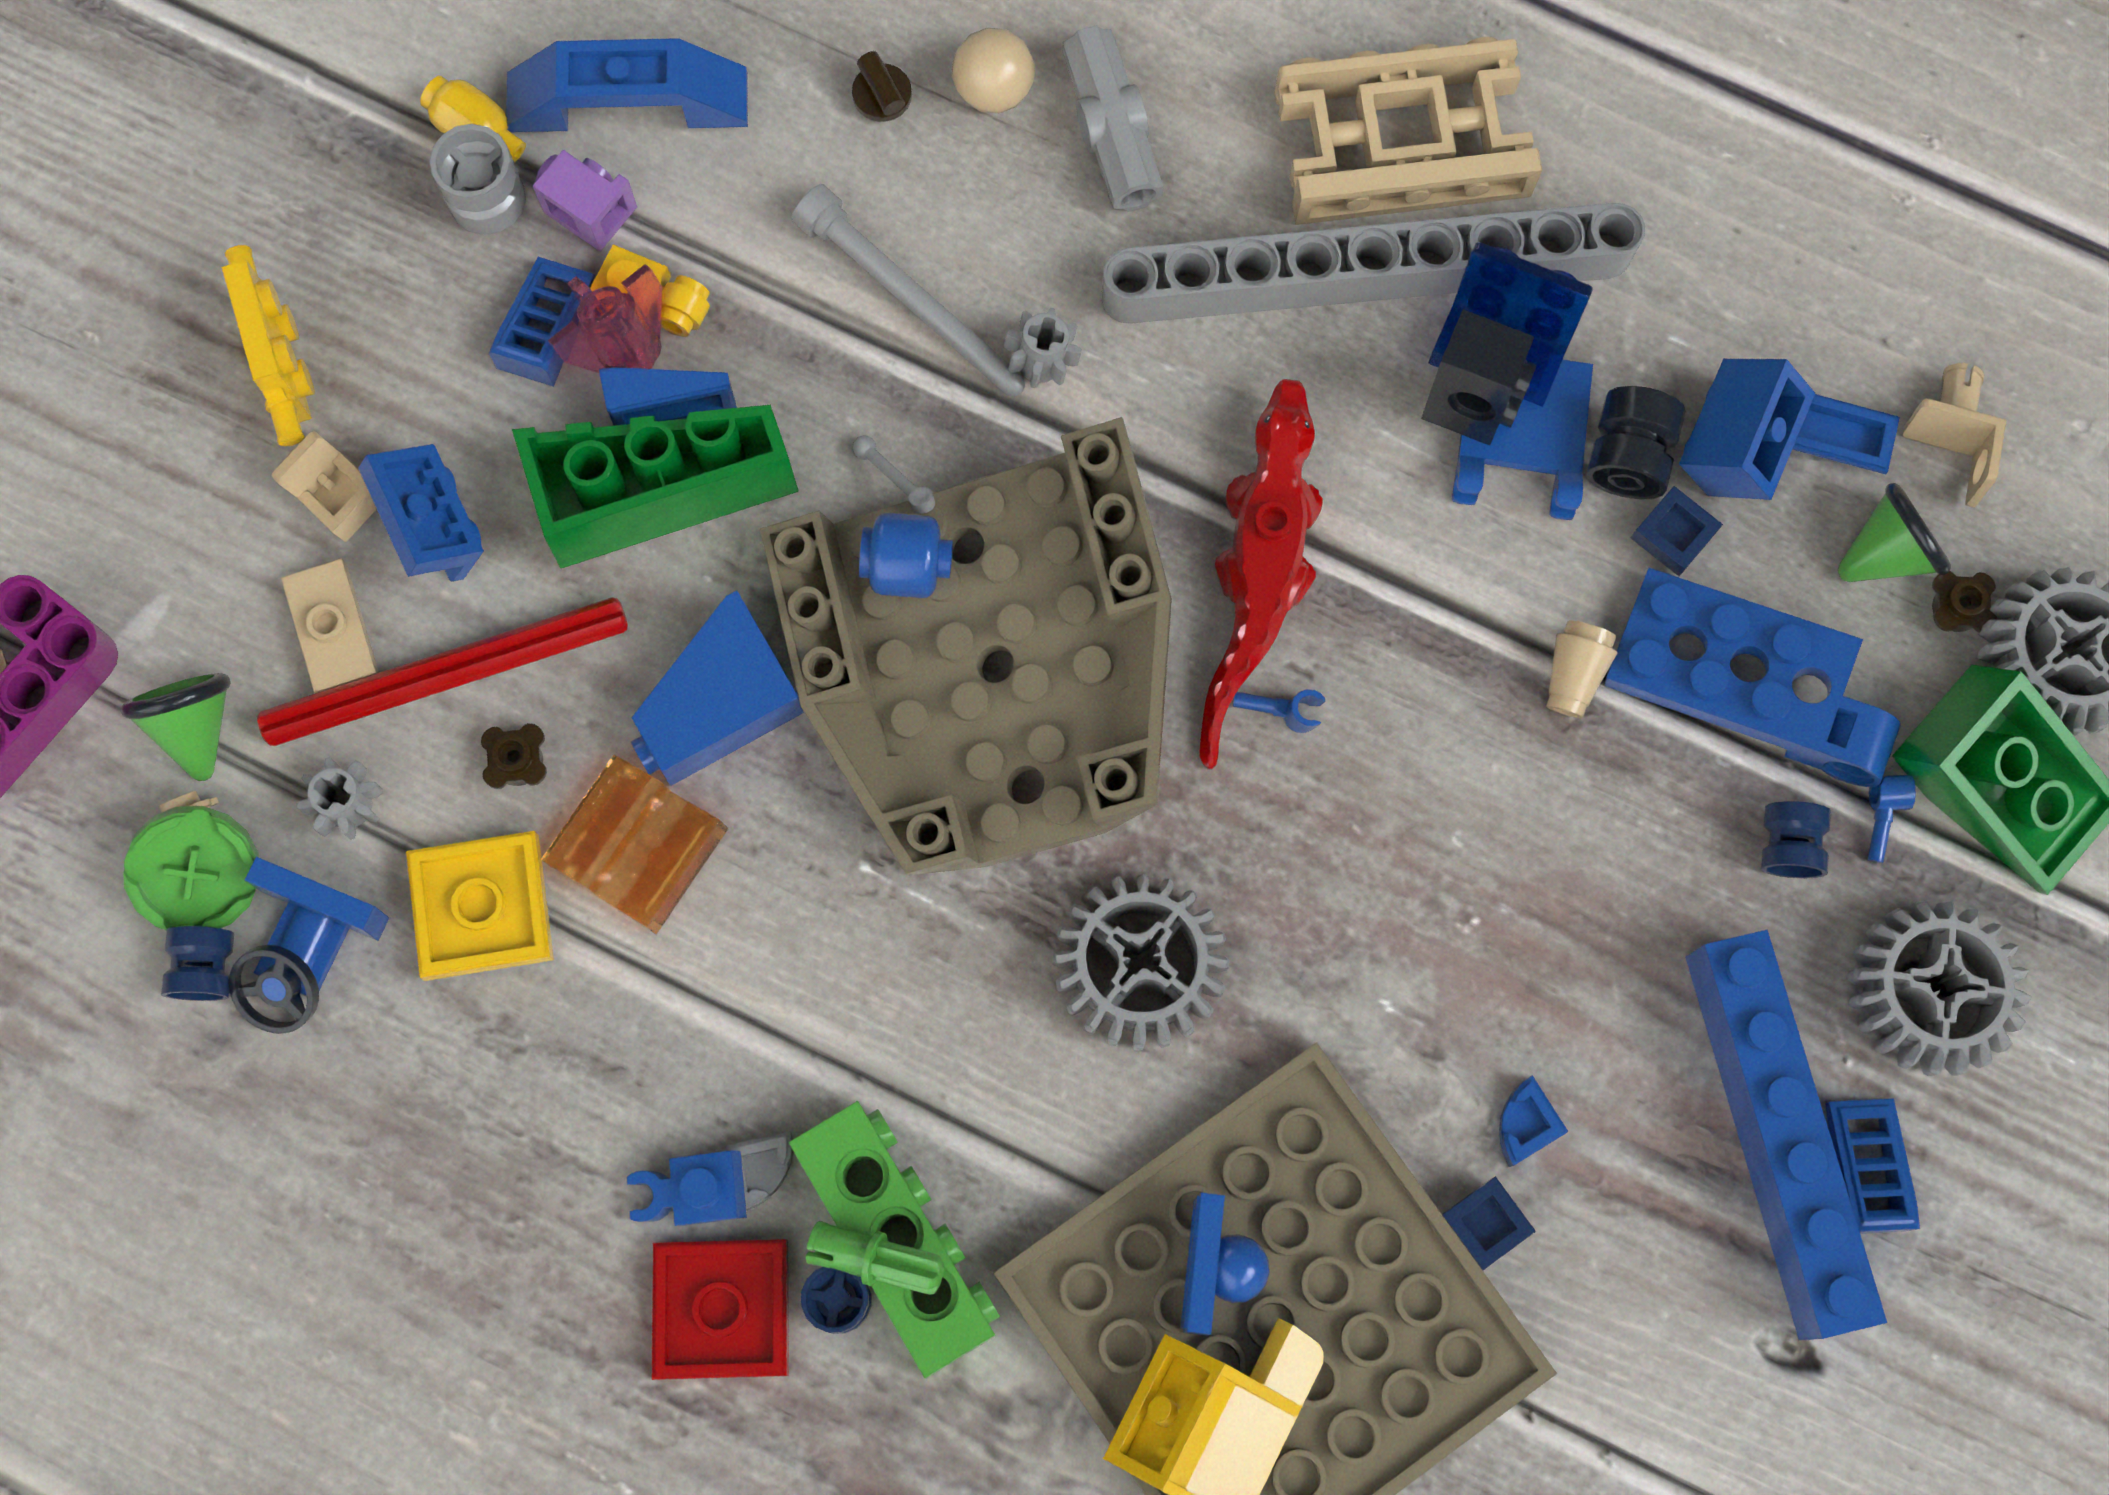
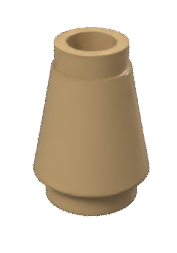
M1573 620L1567 621L1564 633L1556 634L1549 687L1550 696L1546 705L1548 709L1567 716L1583 718L1586 707L1589 706L1617 655V651L1613 649L1616 639L1614 633L1592 624Z

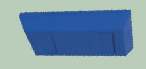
M1815 394L1792 450L1886 475L1890 465L1900 417Z

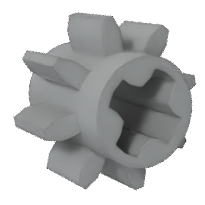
M1050 308L1047 313H1039L1034 316L1026 310L1023 311L1019 324L1020 331L1015 329L1007 330L1004 348L1014 352L1010 358L1008 371L1010 373L1020 371L1024 377L1030 380L1031 388H1036L1039 383L1048 382L1052 379L1059 386L1062 385L1067 372L1066 365L1078 366L1082 349L1077 345L1071 344L1075 338L1078 326L1076 323L1066 325L1060 317L1056 316L1054 308ZM1037 346H1044L1049 348V350H1041Z
M330 757L325 758L324 770L318 772L314 777L303 774L301 779L308 785V798L297 803V808L305 815L319 814L314 821L313 829L320 835L327 836L335 825L350 840L355 839V827L361 825L366 820L370 822H377L379 820L378 816L372 811V799L382 795L383 789L376 782L368 781L361 784L366 776L367 768L359 761L355 760L352 762L347 771H345ZM336 792L351 795L345 805L336 802L332 804L330 802Z

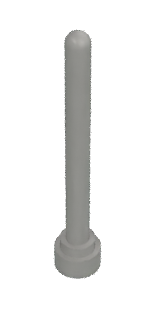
M819 184L800 200L793 211L791 220L809 237L814 238L818 236L823 241L831 239L1006 395L1017 396L1023 392L1025 381L1018 372L1010 373L1008 371L1009 364L846 221L847 213L842 209V200L824 184Z

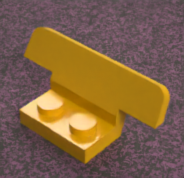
M1278 1318L1248 1377L1233 1367L1164 1334L1103 1459L1168 1495H1260L1322 1367L1324 1355L1321 1346L1293 1324Z

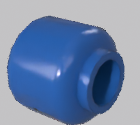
M882 513L874 521L873 528L863 527L859 577L869 578L872 590L880 595L928 598L936 589L937 578L950 579L953 540L941 539L940 526L933 517Z

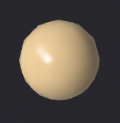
M985 28L971 33L957 49L953 59L952 78L958 93L965 102L980 112L999 114L1017 107L1028 94L1034 82L1035 64L1028 47L1022 39L1007 29Z

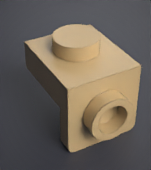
M315 431L310 432L272 473V478L280 486L298 498L332 533L345 543L377 510L358 467Z

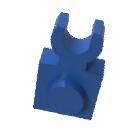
M730 1150L669 1159L671 1178L657 1171H636L627 1176V1185L647 1184L653 1192V1200L649 1207L629 1211L630 1219L633 1221H659L666 1217L672 1208L675 1226L747 1218L741 1151Z

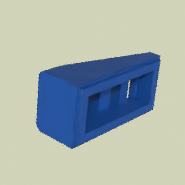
M538 256L500 326L490 349L489 355L496 369L554 387L588 303L586 295L596 275ZM550 277L575 286L570 295L544 287L547 278ZM539 298L564 306L561 313L537 307ZM531 318L554 325L551 332L528 326ZM525 338L544 344L539 352L520 346L522 339Z
M641 368L599 369L606 409L613 426L630 424V418L654 415L656 421L687 419L689 412L737 408L729 376L725 372Z
M1894 1098L1831 1101L1825 1103L1829 1133L1860 1234L1906 1232L1920 1229L1917 1200ZM1878 1118L1880 1131L1849 1132L1847 1120ZM1881 1145L1883 1157L1855 1159L1853 1146ZM1885 1171L1886 1184L1861 1185L1858 1172ZM1888 1197L1889 1210L1866 1211L1864 1198Z

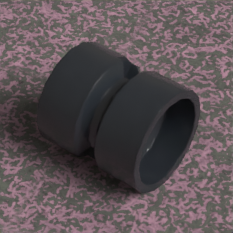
M1621 386L1609 390L1605 397L1598 424L1600 434L1603 436L1597 438L1593 444L1586 472L1588 481L1607 493L1624 498L1642 500L1663 496L1667 491L1674 458L1667 454L1666 451L1675 448L1679 442L1686 413L1684 404L1676 397L1648 387Z

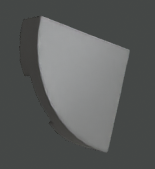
M790 1131L725 1146L726 1151H741L746 1211L768 1200L785 1180L793 1156V1150L788 1143L793 1140Z

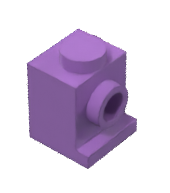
M562 150L559 155L554 154L542 164L537 173L536 182L533 185L543 212L600 252L637 208L629 180L620 174L613 180L612 176L594 160L585 158L581 162L565 150Z

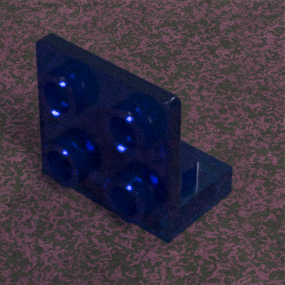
M1477 242L1470 254L1454 303L1433 348L1428 364L1439 368L1458 319L1464 309L1534 336L1526 360L1537 364V367L1523 399L1543 407L1570 341L1590 299L1593 287L1578 281L1568 272L1550 270L1519 258L1518 255L1509 249L1491 247Z

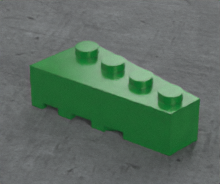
M771 404L689 412L687 419L656 421L653 415L630 418V424L593 427L592 422L565 424L566 430L537 433L535 427L512 429L544 538L561 569L799 492Z

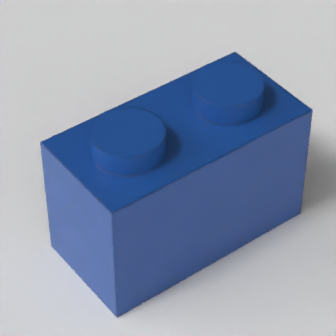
M1723 358L1714 382L1707 392L1706 401L1692 434L1685 444L1679 465L1708 496L1772 500L1815 392L1787 359Z

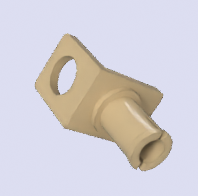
M1955 363L1944 369L1940 402L1932 399H1923L1905 424L1903 437L1973 456L1965 505L1975 508L1998 477L2006 419L1977 412L1981 386L1985 375L1979 367L1974 365L1971 369L1969 382H1964L1968 363Z

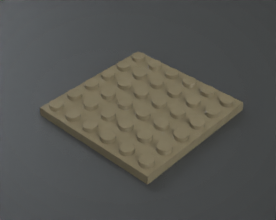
M1317 1042L993 1273L1109 1444L1164 1334L1233 1367L1248 1377L1278 1318L1293 1324L1318 1342L1324 1355L1322 1367L1260 1495H1396L1557 1374ZM1200 1193L1225 1195L1221 1238L1226 1235L1236 1234L1252 1238L1263 1248L1267 1255L1270 1271L1263 1290L1258 1296L1246 1302L1231 1303L1215 1295L1211 1335L1207 1336L1183 1333V1329H1180L1193 1200ZM1131 1475L1144 1495H1168Z

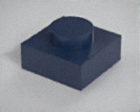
M1673 486L1630 538L1677 576H1680L1723 524L1677 487Z
M1496 1176L1489 1179L1442 1214L1482 1270H1485L1536 1232Z

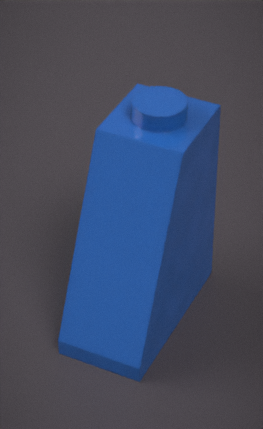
M737 590L725 596L631 717L641 734L640 737L631 741L639 759L649 775L661 770L670 786L804 713L797 693Z

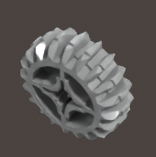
M2070 567L2059 568L2051 574V577L2043 570L2032 574L2027 578L2026 583L2023 581L2021 583H2014L2005 591V599L2000 598L1992 604L1990 610L1997 616V619L1986 622L1978 634L1990 644L1985 645L1979 650V655L1976 659L1994 665V668L2021 671L2074 737L2083 732V729L2089 734H2095L2107 728L2109 723V582L2102 588H2098L2095 570L2085 571L2075 579ZM2065 612L2080 618L2084 622L2080 623L2072 620ZM2025 639L2032 648V663L2026 651ZM2077 640L2081 642V645L2071 652V658L2066 657L2057 664L2052 663V660L2063 652L2061 649L2063 646L2067 648ZM2102 644L2107 655V662L2102 655ZM2046 681L2062 684L2071 694L2054 688Z
M1138 874L1135 885L1136 892L1127 893L1125 882L1120 876L1112 878L1111 892L1113 899L1109 901L1097 887L1089 889L1087 897L1095 911L1091 913L1083 906L1073 904L1069 909V916L1081 929L1059 927L1057 932V939L1063 944L1073 947L1074 950H1061L1053 954L1054 966L1073 969L1072 973L1062 975L1056 980L1057 991L1069 992L1078 989L1080 993L1066 1005L1067 1012L1073 1016L1089 1007L1093 1013L1087 1018L1084 1025V1030L1089 1034L1097 1031L1103 1020L1112 1024L1107 1037V1043L1111 1046H1117L1119 1043L1122 1029L1133 1030L1132 1046L1136 1051L1144 1049L1147 1030H1154L1156 1041L1161 1048L1168 1047L1171 1043V1033L1168 1025L1174 1023L1178 1031L1185 1037L1192 1035L1195 1027L1187 1012L1190 1010L1205 1020L1209 1019L1213 1013L1210 1003L1201 997L1200 994L1221 997L1225 990V984L1218 979L1208 976V973H1220L1226 971L1229 967V959L1227 957L1211 955L1208 952L1219 948L1225 943L1226 937L1224 932L1214 931L1206 934L1202 932V929L1207 927L1214 919L1215 913L1212 909H1203L1195 916H1192L1188 911L1193 907L1197 898V894L1193 890L1185 892L1177 903L1170 899L1174 887L1172 879L1164 878L1159 894L1148 892L1149 878L1147 874ZM1131 913H1147L1161 917V920L1157 921L1153 927L1141 934H1130L1119 926L1112 928L1107 924L1119 916ZM1177 930L1187 940L1193 956L1194 973L1190 986L1177 977L1178 971L1167 962L1165 956V948L1169 945L1171 938ZM1092 939H1095L1104 946V952L1111 957L1117 968L1110 986L1103 995L1093 984L1086 963V952ZM1156 939H1159L1156 943L1151 966H1157L1158 971L1152 973L1150 970L1143 968L1136 975L1132 974L1125 985L1122 986L1121 984L1126 979L1127 968L1130 962V958L1123 957V953L1130 951L1138 956L1144 949L1148 950ZM1140 989H1151L1162 997L1167 994L1175 1000L1171 1005L1151 1012H1134L1119 1007L1134 991Z
M1944 900L1936 904L1934 910L1931 909L1927 901H1917L1910 905L1908 913L1897 908L1886 914V925L1876 923L1867 929L1866 935L1871 944L1857 946L1852 954L1865 967L1850 971L1847 980L1852 984L1863 987L1864 992L1850 998L1848 1005L1855 1009L1867 1008L1870 1017L1859 1024L1858 1030L1867 1033L1878 1029L1881 1032L1882 1036L1877 1041L1875 1051L1884 1054L1899 1047L1897 1056L1898 1067L1907 1069L1913 1067L1920 1060L1923 1075L1934 1076L1940 1074L1943 1067H1945L1951 1076H1958L1968 1071L1969 1063L1976 1068L1987 1066L1993 1060L1991 1051L2001 1053L2011 1047L2013 1043L2006 1032L2021 1030L2026 1023L2012 1008L2029 1004V1000L2032 998V996L2024 991L2015 989L2014 982L2025 979L2030 970L2023 967L2011 968L2008 958L2016 954L2019 945L2008 943L2000 947L1996 943L1995 939L2000 933L2001 924L1992 922L1980 929L1978 928L1979 909L1968 908L1957 917L1953 901ZM1928 939L1927 952L1920 955L1918 969L1910 968L1904 972L1894 971L1898 956L1909 941ZM1961 954L1973 966L1977 976L1972 975L1966 970ZM1937 977L1940 979L1937 985L1944 984L1946 992L1954 994L1939 999L1937 994L1940 990L1933 993L1930 983H1924V981ZM1897 998L1904 1000L1911 1006L1915 1014V1024L1904 1013ZM1972 1004H1980L1981 1009L1978 1018L1969 1032L1960 1039H1949V1028L1951 1024L1957 1022L1959 1007L1964 1008Z

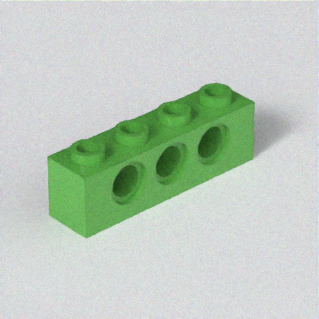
M856 1101L788 1142L837 1227L873 1236L875 1232H881L883 1226L889 1220L899 1217L906 1218L912 1221L917 1229V1240L913 1248L937 1254L945 1263L943 1278L949 1282L952 1296L948 1306L937 1314H925L916 1307L913 1299L914 1290L881 1281H876L872 1285L874 1292L925 1379L996 1336L989 1323L999 1318L1000 1315L980 1281L970 1288H967L955 1264L966 1257L946 1223L933 1230L921 1209V1206L930 1202L931 1198L912 1166L900 1172L887 1149L898 1142L879 1109L866 1115L859 1101ZM873 1161L880 1165L883 1171V1181L880 1188L874 1194L866 1197L852 1194L847 1187L849 1170L858 1162Z

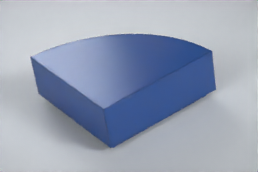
M1533 1075L1523 1081L1511 1093L1500 1117V1145L1509 1167L1518 1164L1569 1132Z

